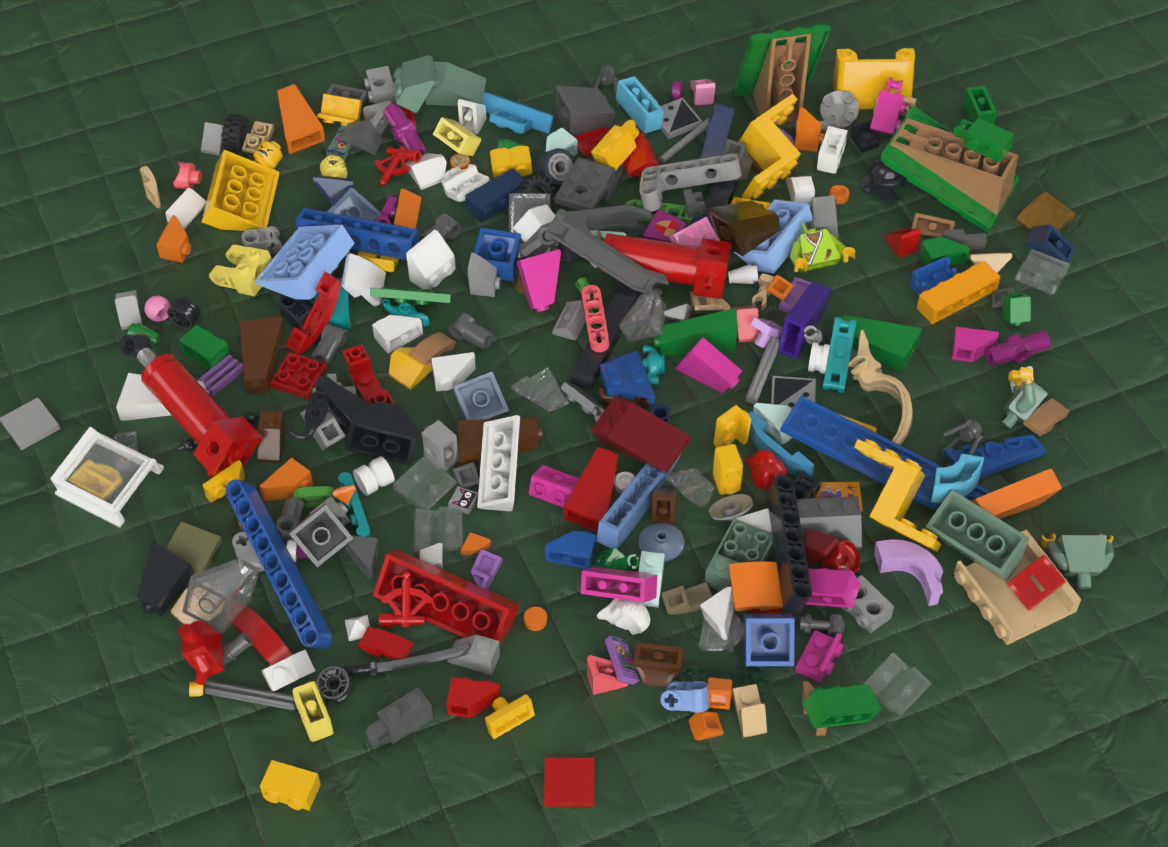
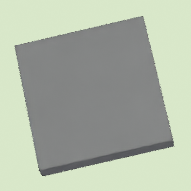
M38 397L0 417L1 424L21 451L60 430L59 424Z

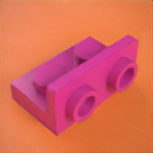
M542 465L531 477L529 495L564 507L580 478Z
M814 630L796 666L795 672L822 683L825 675L830 676L835 663L832 662L834 657L839 658L843 650L844 644L841 643L842 634L837 633L836 637L833 638Z

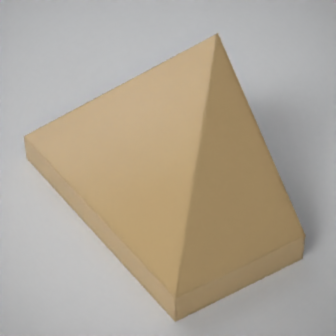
M1008 252L968 255V260L974 265L985 261L997 273L1012 258V253Z

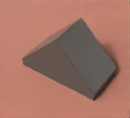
M370 120L348 123L340 136V140L373 155H376L383 142V139Z
M352 536L354 539L344 546V550L367 578L371 580L374 578L380 552L378 538Z

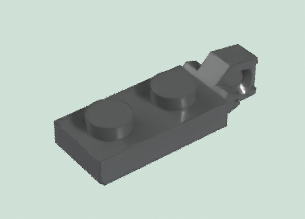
M565 382L560 389L566 393L565 397L581 404V409L590 415H595V421H598L605 411V406L576 384Z

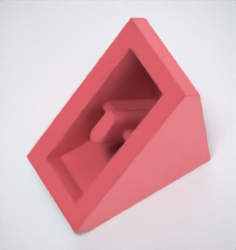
M754 306L733 307L736 310L738 342L755 341L759 330L753 327L751 323L754 317L758 318V308Z
M592 655L587 657V676L593 695L629 685V683L617 680L610 660Z

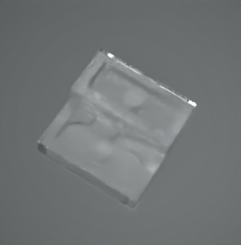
M1031 249L1027 259L1023 262L1016 275L1015 281L1054 296L1070 264Z
M423 456L393 484L392 488L413 505L427 512L457 484V481L442 467L437 469Z
M440 506L438 511L416 508L414 512V551L420 552V550L438 543H442L443 552L460 550L462 548V509Z
M893 652L862 685L869 684L877 701L901 716L932 683L915 667L910 669Z

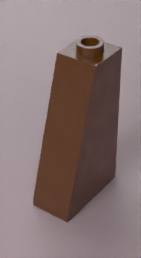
M282 316L240 321L243 374L247 394L269 391L285 334Z
M537 417L520 418L517 454L539 448L538 439H543L542 426H538ZM497 419L458 421L459 467L474 462L475 466L481 464L484 422Z

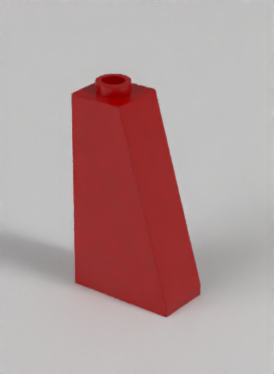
M597 447L563 507L564 520L598 532L600 520L611 508L615 477L618 470V454L609 449Z

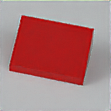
M642 132L634 139L637 147L623 162L628 176L641 177L642 171L645 168L661 165L653 146Z

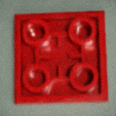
M288 352L272 378L270 387L309 400L312 389L316 388L317 379L324 376L328 365L321 361Z

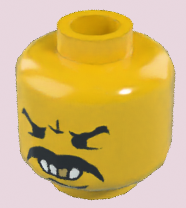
M263 141L253 153L254 162L274 169L283 157L280 145L274 141Z

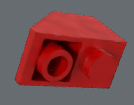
M466 677L452 678L446 703L448 715L468 718L476 716L491 706L494 700L501 696L500 684L490 680L482 682Z

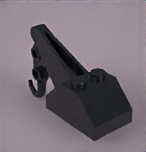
M321 376L317 379L316 392L312 393L309 398L304 417L307 426L304 433H297L293 430L292 424L288 427L289 434L293 438L308 440L314 435L315 430L323 424L329 406L349 431L345 450L377 458L382 456L385 460L406 465L411 464L419 430L401 406L381 401L371 405L326 376Z

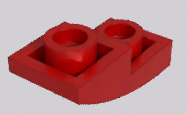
M368 627L357 647L377 658L382 654L391 660L407 658L414 643L391 632Z

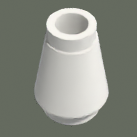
M749 264L728 271L730 283L754 284V282H759L757 265L752 266Z

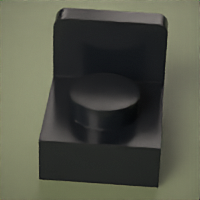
M870 119L858 121L852 125L850 138L861 153L879 147L880 141L870 130Z

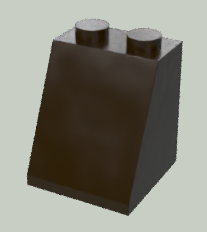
M752 200L713 207L708 210L719 240L730 242V249L741 256H744L781 230L778 223V215Z

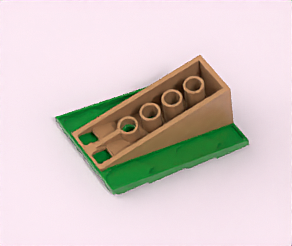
M818 24L810 28L798 27L790 31L778 30L771 34L757 33L750 36L742 65L735 80L732 92L734 97L753 94L761 116L793 94L798 100L793 106L795 109L787 116L788 120L785 123L798 120L800 107L803 108L805 86H808L831 31L830 26Z
M912 106L881 154V161L887 167L908 178L907 181L936 197L940 203L961 214L962 218L987 233L992 229L1019 182V176L1015 174L1018 160L1017 154L1008 152L1000 162H997L965 148L964 139L957 137L951 130L915 106Z

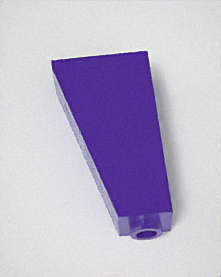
M811 282L785 318L778 349L779 353L795 359L799 358L807 343L804 329L807 326L816 327L827 307L831 288Z

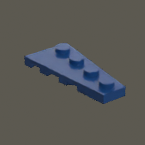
M1034 435L1005 439L1003 443L985 442L984 446L977 447L973 456L984 457L979 479L1044 455L1045 448ZM966 445L962 449L954 451L952 448L944 449V456L951 465H954L960 459L961 454L968 455L972 445Z

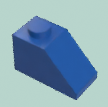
M574 530L546 544L545 561L589 569L597 548L596 535L587 531L580 532Z

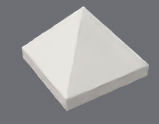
M368 615L344 620L349 641L361 639L366 629L370 627Z

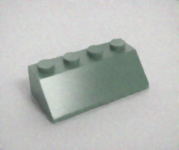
M953 490L949 492L925 526L939 540L1005 582L1009 580L1020 564L1029 540L1028 536Z

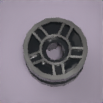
M179 296L167 309V315L179 327L189 329L194 325L195 320L200 317L201 310L198 305L194 306L192 304L193 301L183 296L181 299Z
M337 666L325 668L316 680L319 693L332 703L346 701L353 691L351 677L343 668ZM333 681L339 683L338 687L335 689L332 688Z

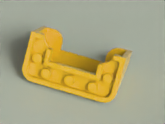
M914 48L898 50L895 59L858 60L857 54L851 49H837L832 83L833 91L843 90L852 92L858 101L859 110H874L875 100L879 97L880 90L886 91L889 78H893L894 81L898 82L903 80L900 95L912 98L915 63ZM891 88L890 93L896 94L897 89Z

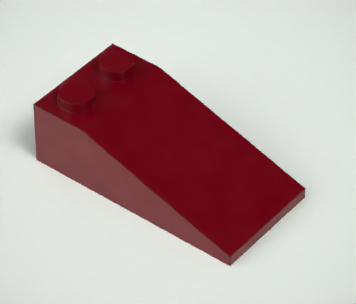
M616 395L591 429L601 444L666 474L691 440L690 435L636 404Z

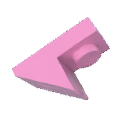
M710 79L690 81V87L694 91V104L696 106L714 103L715 83Z

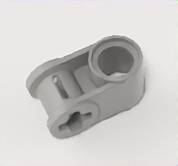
M273 226L246 230L241 236L242 245L268 250L270 254L278 253L282 248V243L279 240L280 231L277 227Z
M237 533L233 537L232 543L244 578L265 571L246 533Z

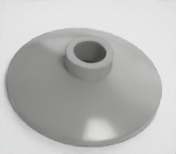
M745 494L727 496L718 500L710 507V517L715 520L732 521V519L740 517L749 511L753 506V500Z

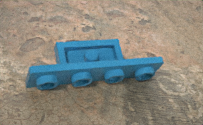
M488 92L483 94L482 104L486 105V113L490 114L489 121L496 123V126L513 129V132L519 134L531 128L547 134L551 133L554 118L552 114Z

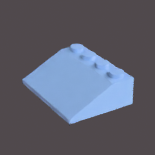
M343 225L298 227L258 276L255 283L294 299L309 300L316 295L317 291L315 288L323 273L328 272L331 274L355 243Z

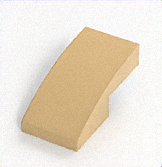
M144 166L140 168L146 196L158 209L161 207V199L157 183L151 170Z

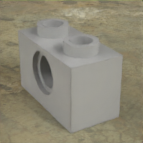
M384 66L366 70L367 78H364V85L366 90L369 89L367 91L369 102L377 104L390 100L396 104L395 87L389 67Z
M439 420L427 426L422 432L424 456L432 466L443 474L459 462L457 437Z

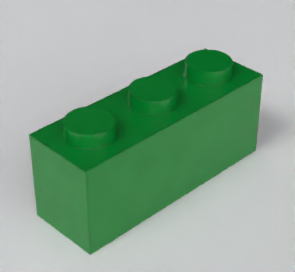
M852 684L848 687L834 686L829 689L815 688L809 693V697L802 702L814 729L866 723L882 710L869 684Z

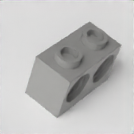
M861 575L857 578L860 587L856 597L859 598L855 599L853 608L842 607V609L849 612L856 619L858 625L865 628L871 634L891 619L894 606Z

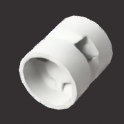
M382 456L372 460L369 463V467L363 465L353 470L354 479L365 496L378 491V485L383 487L395 481L389 464Z

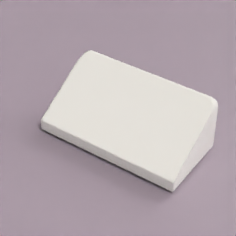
M187 188L166 211L167 221L169 222L172 215H174L185 229L203 210L207 201L193 189Z

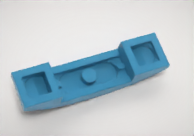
M752 411L748 413L751 418L749 435L757 449L772 451L775 458L780 459L786 466L787 473L798 476L801 471H804L807 476L812 478L814 464L799 451L794 455H790L766 434L767 424Z

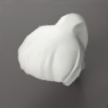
M614 599L597 614L598 619L607 620L617 627L629 630L632 635L641 634L650 624V615L643 602Z

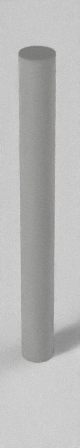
M709 118L661 155L659 161L664 164L704 132Z

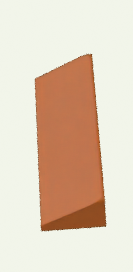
M401 189L394 225L416 229L422 197Z

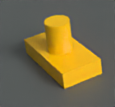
M527 694L510 704L503 697H499L492 704L496 712L485 717L490 736L496 739L535 716L532 701Z

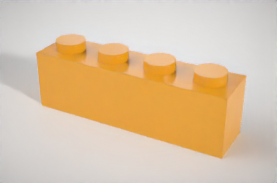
M985 261L972 265L968 270L954 275L953 278L940 282L930 290L923 291L919 295L917 310L933 325L991 294L992 291H996L1001 276Z

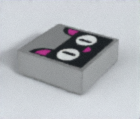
M458 486L448 506L451 509L469 515L478 499V493Z

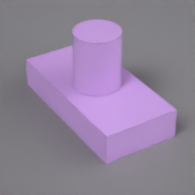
M754 317L751 325L760 330L754 341L756 345L765 348L772 336L781 338L783 331L781 326L771 320Z

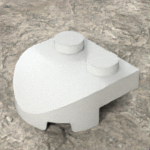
M469 164L467 169L461 170L458 166L447 171L443 175L444 180H441L446 196L458 202L465 201L466 194L490 181L488 176L479 173L476 165Z

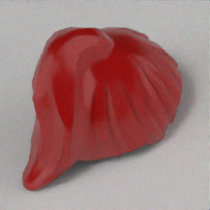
M758 450L753 456L745 458L746 464L751 469V479L757 488L767 491L777 475L783 474L787 476L786 466L780 459L775 458L772 451Z
M848 540L839 541L826 558L822 560L820 568H827L829 570L847 569L855 574L860 570V556L857 548Z

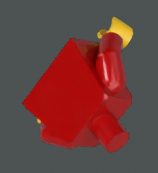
M199 620L191 624H183L178 630V634L181 636L182 654L197 672L194 679L195 682H190V697L203 696V685L206 684L207 678L224 671L222 636L208 625L207 622Z

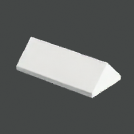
M518 415L484 422L477 504L479 509L512 511L520 424V416Z

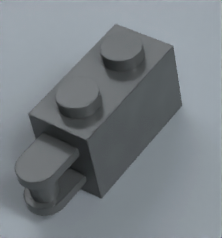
M418 687L377 712L378 721L366 729L368 742L370 745L376 746L389 739L394 744L433 719L431 703Z

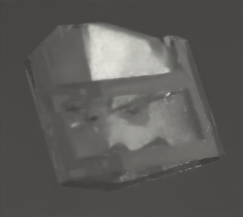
M696 468L670 473L665 477L684 497L697 506L704 507L708 505L715 486Z

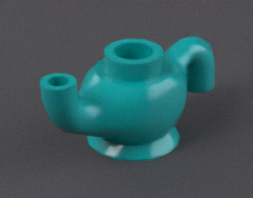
M383 299V306L391 315L420 318L424 327L430 324L428 316L424 313H419L409 303L393 306L390 304L389 299Z
M643 345V353H649L647 358H643V366L645 371H647L648 379L651 385H659L658 375L661 373L665 375V354L661 356L654 347Z

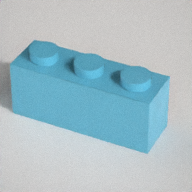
M633 76L618 81L616 100L635 121L642 132L646 134L661 129L664 111L637 78Z

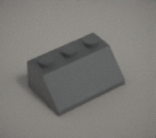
M858 496L797 499L802 535L811 528L836 537L839 541L848 540L855 545L857 550L862 549V522Z

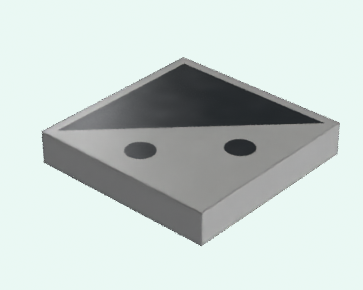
M683 97L660 106L664 111L661 131L668 139L691 131L702 123V120Z
M773 376L771 404L786 405L793 409L801 395L815 402L816 379Z

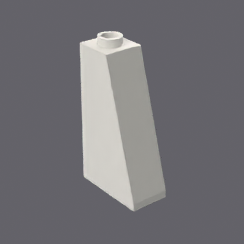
M128 373L116 406L120 420L170 416L171 414L141 382L142 375ZM197 381L206 390L205 383Z

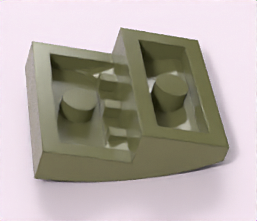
M181 521L166 550L190 563L195 572L192 579L201 582L212 566L211 558L223 541L221 536Z

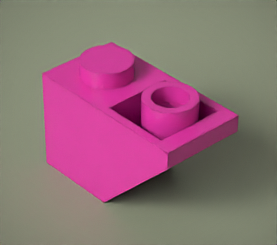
M956 327L952 343L951 360L976 361L985 355L986 348L996 345L999 332Z

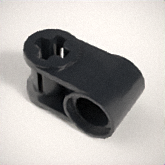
M281 294L278 301L282 318L288 321L293 328L301 329L312 308L300 299H294Z
M801 471L794 481L796 499L815 498L822 486V480H815L807 476L806 472Z

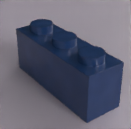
M513 168L466 194V210L480 223L491 218L496 213L507 209L510 205L519 201L517 196L520 194L517 193V190L525 179Z

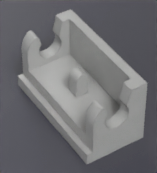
M835 196L812 198L816 231L827 229L830 234L839 238Z

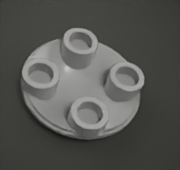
M837 90L825 95L820 106L822 119L824 121H833L835 128H844L851 125L859 113L858 101L852 92Z

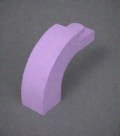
M893 539L877 541L873 555L879 573L904 571L912 574L921 583L928 605H937L940 595L943 593L940 582L943 570L937 559L923 547L909 541Z

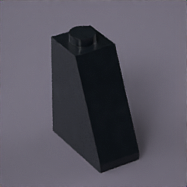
M155 542L150 546L137 597L142 604L141 608L150 615L155 613L162 617L195 572L190 563Z

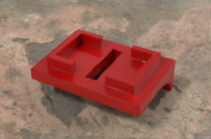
M1042 555L1006 584L1013 590L1027 610L1030 611L1065 584L1066 581L1049 559ZM1031 575H1034L1045 589L1043 592L1032 581Z

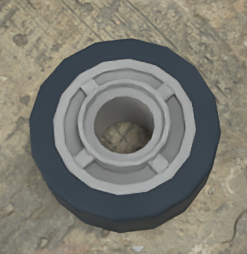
M556 148L545 152L539 158L537 172L541 175V178H547L546 182L549 180L552 182L550 187H560L576 161L569 151ZM556 164L559 167V171H557L555 168Z

